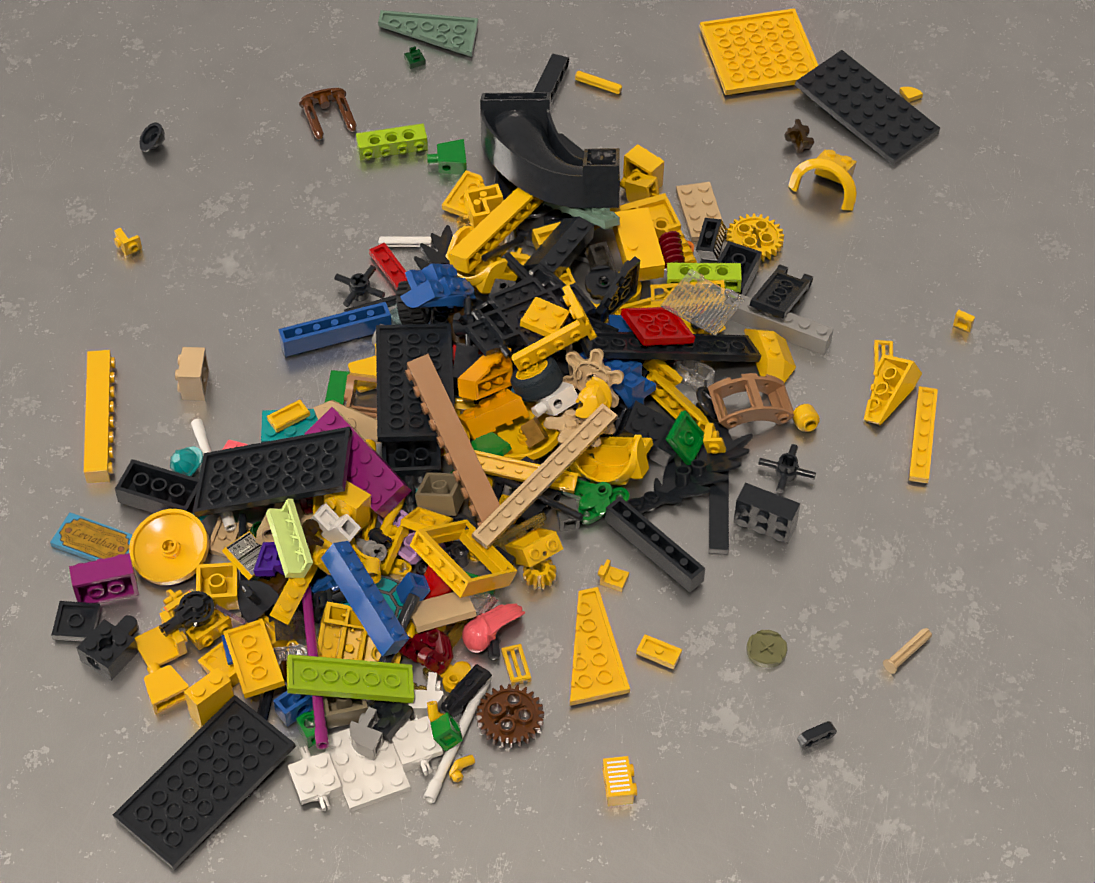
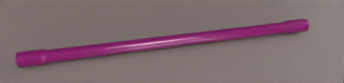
M310 583L302 597L308 656L318 657ZM312 695L316 747L318 749H326L329 747V740L325 722L323 696Z

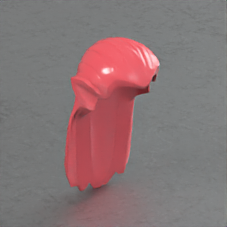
M516 603L501 604L486 613L474 617L464 625L462 639L466 648L474 653L482 652L490 645L492 640L496 639V633L502 626L525 614V611H522V606Z

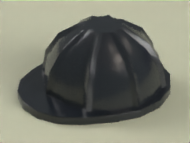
M154 122L144 129L139 141L142 151L147 152L162 145L165 140V132L161 124Z

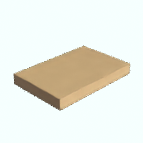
M455 592L419 601L411 620L417 633L470 619L477 615L469 596L460 598Z

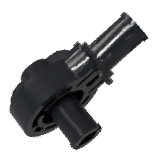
M192 591L185 594L181 598L179 606L172 611L174 617L159 625L161 633H164L163 635L167 637L180 627H185L188 630L192 626L200 627L209 623L214 615V602L211 596L201 591Z

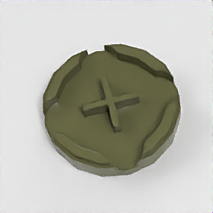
M760 630L756 634H752L746 646L750 661L763 668H773L780 665L785 660L788 651L785 639L778 632L772 630Z

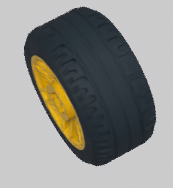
M547 357L522 371H519L517 368L513 372L510 382L515 393L523 401L533 402L555 392L563 381V375L557 362L553 358Z

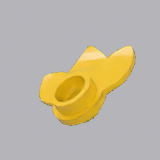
M459 661L454 665L449 664L446 671L440 675L443 678L442 685L447 692L450 693L471 670L468 662Z

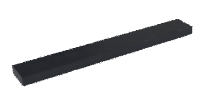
M713 423L716 431H719V438H723L729 433V429L721 423ZM729 471L719 472V474L729 476ZM729 477L728 480L709 484V553H729Z

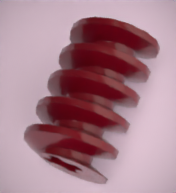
M668 231L662 234L658 240L666 271L667 263H685L682 240L680 239L681 235L677 231Z

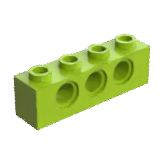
M424 123L356 133L360 160L428 150Z
M667 263V283L724 280L725 292H741V263ZM721 284L712 285L709 291L721 292ZM694 286L690 290V292L705 291L700 286ZM676 287L672 292L686 291L681 287Z

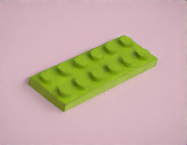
M288 654L287 693L413 703V669L410 664Z

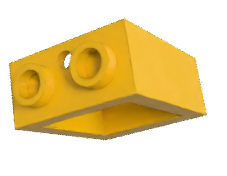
M536 528L504 545L506 551L516 558V564L526 567H532L564 549L556 531Z

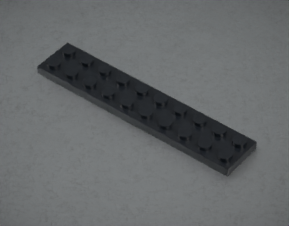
M594 331L597 337L591 341L588 336L578 340L587 358H590V352L593 349L599 348L604 352V358L611 360L658 359L662 361L703 360L713 362L744 361L750 363L759 362L761 359V354L748 335L693 334L695 336L694 343L645 346L642 345L634 332Z

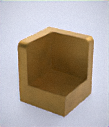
M537 416L521 426L523 433L528 439L525 442L529 448L548 437Z

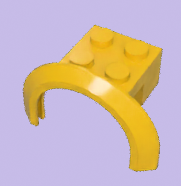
M824 150L817 158L806 160L795 168L788 187L796 192L799 189L803 175L807 171L815 169L814 174L843 185L844 200L841 209L853 211L857 191L852 177L857 161L852 160L849 156L836 154L833 150Z

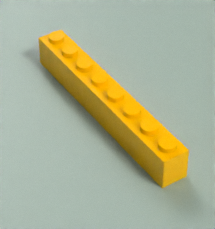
M520 188L514 190L464 239L448 253L450 264L455 269L465 273L472 271L482 261L481 256L497 247L543 200L528 194Z
M110 350L87 351L84 475L86 483L110 482V474L114 473L113 462H111V458H114V449L111 447V443H114V432L111 431V428L115 427L114 416H112V413L115 412V404L112 401V398H115V387L112 386V383L116 382L115 372H113V368H116L115 357L111 356Z

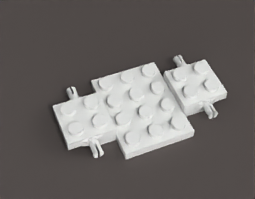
M428 716L412 721L409 718L389 741L383 740L384 743L375 760L364 757L354 750L351 743L350 728L328 735L329 747L325 749L326 752L311 756L308 746H304V750L301 747L299 751L303 759L287 765L301 804L319 801L322 811H326V807L327 810L331 809L329 799L344 795L349 811L352 812L411 791L405 772L421 767L424 775H428V773H432L429 761L443 755L441 746L433 739L431 722Z

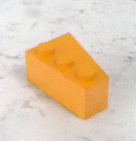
M500 351L488 356L482 355L458 378L459 397L478 400L512 386L510 382L513 374L512 358L508 357L506 359Z
M505 388L495 392L489 398L480 400L476 406L464 410L463 414L459 415L458 418L469 432L470 438L475 440L482 435L497 431L495 427L507 423L509 426L513 424L512 420L523 416L525 419L530 415L522 398Z

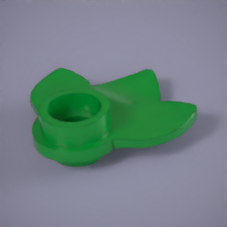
M600 482L598 484L587 483L581 486L578 491L583 496L579 500V509L595 508L598 516H603L606 513V507L611 504L612 486L607 482ZM601 489H606L603 493L599 492Z

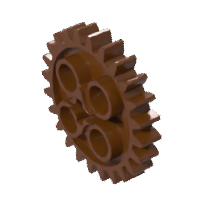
M508 684L507 689L500 685L499 691L492 688V695L485 693V699H480V705L477 706L478 713H476L477 726L481 728V734H486L487 741L493 738L494 745L500 741L501 747H504L506 743H509L510 748L513 747V743H517L521 747V741L528 744L529 737L535 739V732H541V726L544 724L543 704H539V697L534 698L533 691L527 694V687L521 691L519 690V684L516 685L515 689H512L511 684ZM498 711V712H500V713H499V714H493L492 712ZM527 717V718H529V719H527V720H522L521 718ZM504 727H510L511 729L505 730V729H503V728H504Z

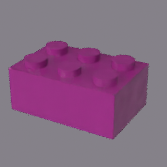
M130 553L69 566L72 587L77 602L105 603L139 595Z

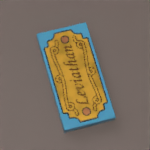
M69 513L50 544L57 549L96 561L97 559L110 558L119 554H128L132 534Z

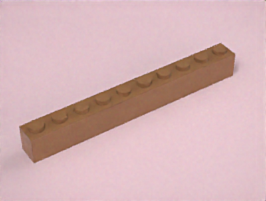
M426 354L407 362L405 374L409 381H413L415 396L421 398L423 413L429 415L430 420L428 422L431 430H436L438 437L436 439L440 448L444 447L446 462L448 465L452 464L454 479L456 482L460 481L462 496L465 500L468 499L470 513L473 517L476 516L479 522L477 527H479L500 504L430 356Z

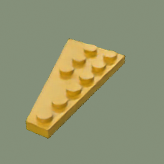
M598 587L578 592L570 706L630 693V686Z

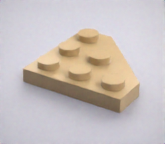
M334 400L313 408L318 420L331 407L335 408L364 439L373 440L376 444L381 443L377 440V418H372Z

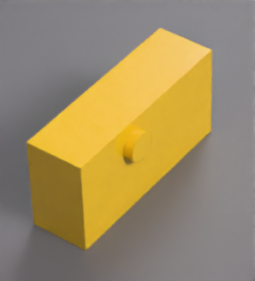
M649 208L614 212L620 217V225L613 226V232L622 263L624 264L627 260L630 261L634 256L641 260L638 281L663 278L665 262Z

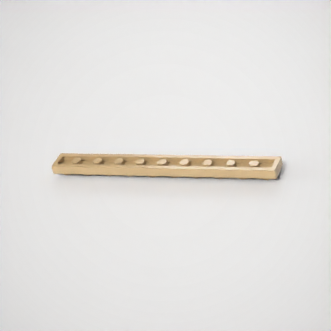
M602 403L472 533V538L488 549L617 419V414Z

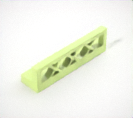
M287 499L282 509L269 508L266 515L285 578H304L313 561L293 499Z

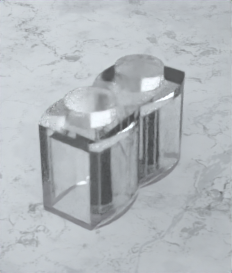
M694 360L676 362L675 370L683 377L682 384L691 386L693 390L697 391L701 386L708 388V386L714 383L715 371L710 366Z

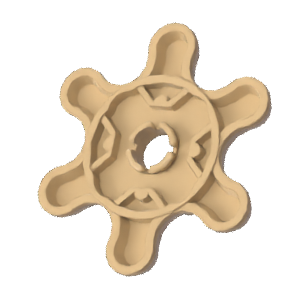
M599 348L593 349L590 352V358L586 360L575 351L567 353L566 361L572 366L573 374L564 376L562 382L573 384L574 388L581 392L586 387V382L591 379L590 375L594 374V377H598L608 384L612 393L611 407L615 408L619 403V397L613 391L612 385L620 384L623 381V372L621 370H611L610 367L605 366L603 363L604 352Z
M569 407L559 413L562 417H547L543 425L545 428L561 431L558 436V442L563 443L580 426L579 423L582 424L587 418L575 416L576 411ZM612 423L602 434H614L616 431L615 425ZM600 436L590 446H600Z

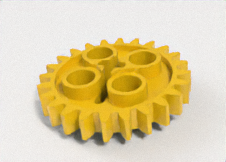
M753 213L752 217L746 214V218L739 216V221L734 219L733 223H730L729 228H727V242L731 241L761 251L762 261L765 260V257L771 259L772 255L777 256V251H781L784 243L783 229H780V224H775V220L769 221V216L764 219L762 214L756 217L755 213Z

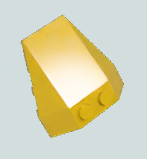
M327 601L317 639L318 657L378 662L381 654L352 607ZM396 653L391 663L400 664L401 653Z

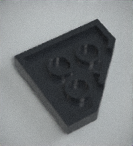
M636 256L623 264L621 271L610 285L600 305L596 308L595 319L605 322L609 315H613L636 294L641 261Z

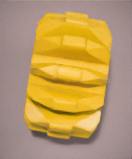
M545 559L532 567H523V579L528 586L533 585L535 590L537 587H541L544 590L545 585L551 587L552 581L556 580V567L553 565L552 560L546 561Z

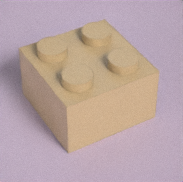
M182 347L181 355H178L179 369L175 370V380L178 381L177 390L181 392L182 400L205 401L209 377L206 350L200 347Z

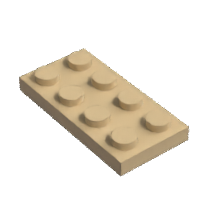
M703 182L676 186V194L691 242H696L699 240L704 218L722 219L711 183Z

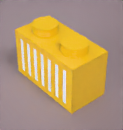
M628 756L603 758L602 771L608 807L633 804L634 796H637V785L632 783L634 766L629 764Z

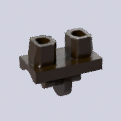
M795 119L794 126L788 128L784 134L785 140L794 144L797 153H802L804 149H811L814 144V139L807 137L810 131L809 127L802 125L800 119Z
M307 519L302 524V529L310 554L313 555L316 545L322 547L324 540L315 535L319 531V523L314 519Z

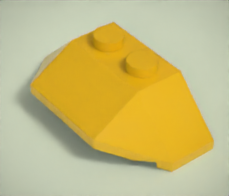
M745 328V335L749 336L761 354L760 361L755 362L760 376L772 375L785 383L796 369L786 339L774 331Z

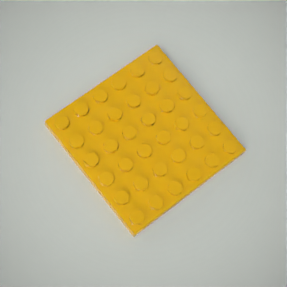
M795 8L700 22V30L725 95L795 85L796 80L818 66Z

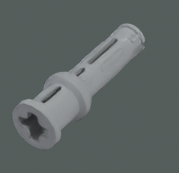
M354 536L355 542L363 554L379 558L380 561L384 560L387 554V549L384 545L377 544L373 540L366 541Z

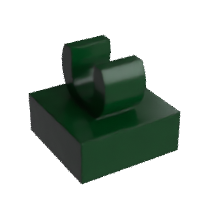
M416 46L409 48V52L404 53V59L410 69L426 64V59L420 49L416 50Z

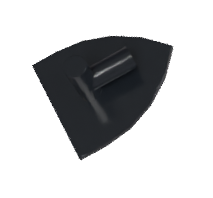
M242 580L238 589V605L243 617L250 623L259 619L274 606L279 595L273 588L261 581Z

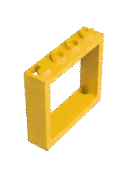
M467 519L417 530L410 543V547L460 598L510 586L518 571L493 545L486 549L472 538V533L476 528ZM459 539L492 574L471 578L438 544Z

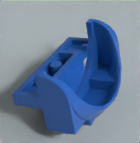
M434 263L422 270L410 269L405 272L411 290L400 296L402 301L411 308L447 306L453 309L454 306L464 307L465 298H470L471 301L476 298L473 286L465 278L457 277V271L453 265Z
M584 351L579 354L583 359H589ZM603 358L605 366L610 367L611 370H621L624 374L623 381L620 384H613L612 389L624 401L627 408L635 401L644 405V398L656 390V383L642 376V363L634 359L611 360Z

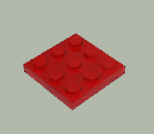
M672 307L622 308L621 316L642 345H684L694 343L695 336Z

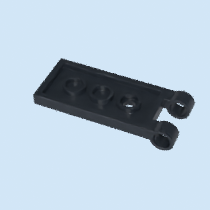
M779 264L777 269L753 296L749 306L754 307L758 311L770 313L774 317L784 319L806 289H810L813 276L804 273L801 279L787 274L788 267Z

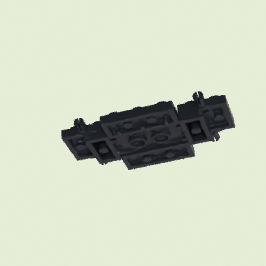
M535 277L488 295V302L495 310L483 315L477 309L473 310L471 315L476 321L466 325L465 332L485 356L500 351L506 359L508 357L511 358L513 353L508 347L517 344L518 339L525 347H528L545 337L520 326L522 317L535 297L569 310L570 306L566 305L562 297L565 295L562 289L564 286L558 284L553 279L549 282L551 288L545 289ZM576 283L571 284L570 287L580 302L586 316L595 313V305ZM570 313L563 327L577 320V318L573 319Z

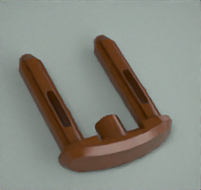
M321 89L301 98L299 106L304 109L316 139L322 140L324 133L314 110V104L319 103L322 109H326L330 106L329 100L337 102L347 129L351 132L356 131L357 125L345 98L347 93L344 89Z

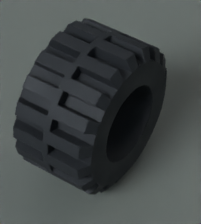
M408 281L399 282L396 301L402 325L428 324L431 317V307H408L400 296L410 291L411 287Z

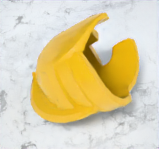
M592 376V379L586 382V387L581 390L576 399V403H579L575 416L588 418L602 403L609 409L611 408L612 393L604 380Z

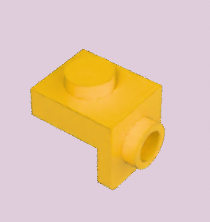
M121 227L114 230L116 237L114 238L117 248H121L126 256L142 249L141 240L138 235L128 239Z

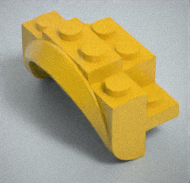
M472 226L462 227L455 232L446 254L448 260L450 250L474 229ZM498 255L486 262L481 261L469 273L456 269L457 277L465 278L467 282H470L474 292L478 290L486 295L491 292L495 279L516 281L517 275L507 266L508 261L505 258L501 259Z
M635 435L634 437L600 436V446H589L569 466L571 472L579 473L578 476L587 478L591 483L607 482L610 485H626L630 478L642 479L648 471L649 464L646 454L653 446L652 438H642V435Z

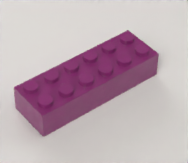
M331 407L304 434L350 426L353 432L346 480L371 494V508L378 515L385 518L412 490L345 417L335 408Z

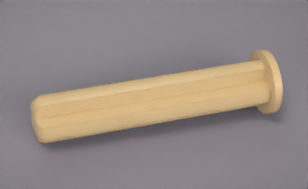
M928 628L922 629L890 659H885L883 661L885 669L892 674L896 673L897 668L932 637Z

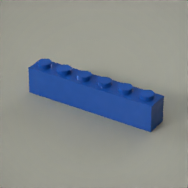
M386 302L280 328L278 331L280 344L286 357L372 335L376 330V325H392L388 306Z
M348 541L332 543L321 557L322 561L381 656L398 653L410 638Z

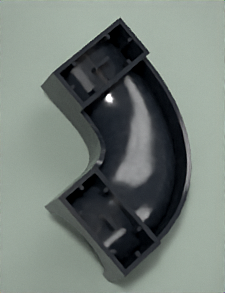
M551 92L482 93L480 99L481 146L490 162L510 182L528 194L555 205L572 208H620V148L584 149V159L572 154L563 143L552 120Z

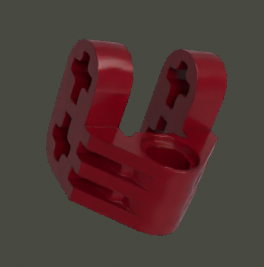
M437 628L420 632L412 638L409 637L410 639L399 650V653L421 664L430 671L436 672L438 675L446 671L453 659L449 636Z

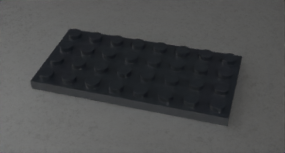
M840 50L795 82V86L892 165H895L940 131L938 125L843 50Z
M451 323L376 325L378 442L437 440L436 430H431L428 422L430 420L429 415L423 413L421 398L415 396L413 381L407 379L405 370H407V362L429 354L455 409Z
M349 426L204 453L193 514L195 517L286 502L287 499L297 500L345 491L353 431Z
M234 695L112 815L116 821L175 870L276 768L296 745Z

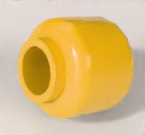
M802 404L793 411L794 416L792 420L800 431H813L818 426L820 417L812 405Z

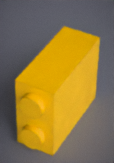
M219 667L184 691L190 717L200 728L234 696L231 680Z

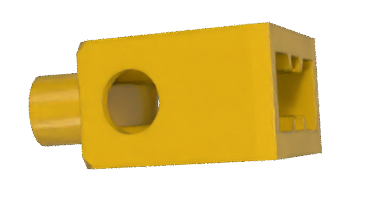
M634 172L628 179L624 177L620 181V187L626 189V196L629 202L659 195L657 177Z
M155 662L147 667L149 674L144 677V682L155 715L186 700L184 691L189 686L171 665L160 668L159 664Z

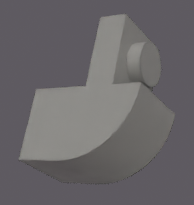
M368 707L366 713L361 714L358 723L351 721L350 737L352 746L358 754L375 760L384 743L383 734L372 729L378 721L377 710Z

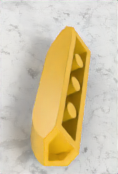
M654 371L650 372L646 378L656 383V390L650 395L675 419H677L681 411L686 410L701 430L705 432V425L709 421L703 412L667 379Z

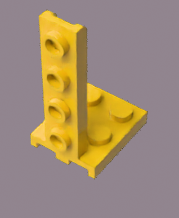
M569 284L562 288L565 293L562 297L566 305L570 306L569 311L573 319L577 318V320L513 354L511 358L519 371L529 368L531 365L585 336H588L590 341L597 337Z

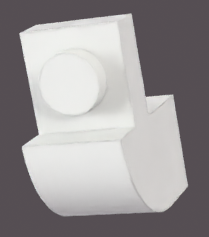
M326 503L321 505L311 517V519L319 523V528L323 531L321 535L332 543L350 542L361 529L348 514L339 517Z
M436 672L428 673L427 690H414L413 703H408L409 706H412L414 713L409 718L420 719L428 716L427 702L437 701L438 712H440L441 705L444 702V692L441 691V681H437Z

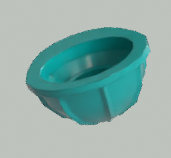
M196 446L176 450L170 457V469L184 475H193L202 463L203 452Z

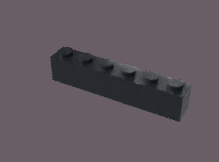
M618 497L606 507L605 521L688 592H692L704 582L705 567L623 498Z

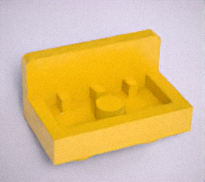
M217 608L214 610L213 618L209 623L200 627L192 626L184 631L185 635L200 651L204 647L210 646L214 640L224 635L223 631L232 629L233 626L231 618L228 615L225 616Z

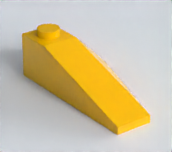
M885 354L882 355L873 374L875 379L874 383L871 384V397L867 402L864 416L866 422L881 425L915 388L922 372L914 361Z

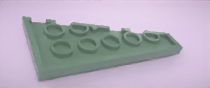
M381 10L378 25L379 27L472 57L478 18Z
M544 201V204L551 206L552 209L561 210L562 213L571 214L572 217L580 216L605 230L620 225V217L613 211H610V208H572Z

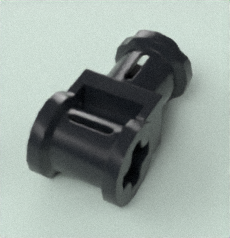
M329 588L325 591H318L313 595V601L316 603L315 615L322 618L327 601L339 604L347 601L340 588L335 591Z

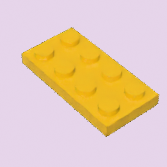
M263 618L223 631L245 699L285 686Z

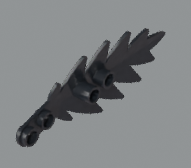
M446 225L441 237L431 233L430 237L435 249L420 243V248L429 261L427 262L414 256V261L420 270L432 263L450 264V261L446 258L453 237L449 225ZM447 306L432 307L431 324L449 323L448 316L451 309Z
M727 433L723 437L726 447L725 453H707L703 443L698 459L695 457L691 461V465H686L681 460V466L677 467L674 459H672L665 467L663 483L661 484L659 479L655 478L654 491H648L639 498H631L628 500V503L642 514L665 503H681L683 497L710 492V487L701 485L728 480V475L719 474V472L733 470L742 466L741 462L732 460L749 453V449L744 447L753 438V434L732 440L730 434Z

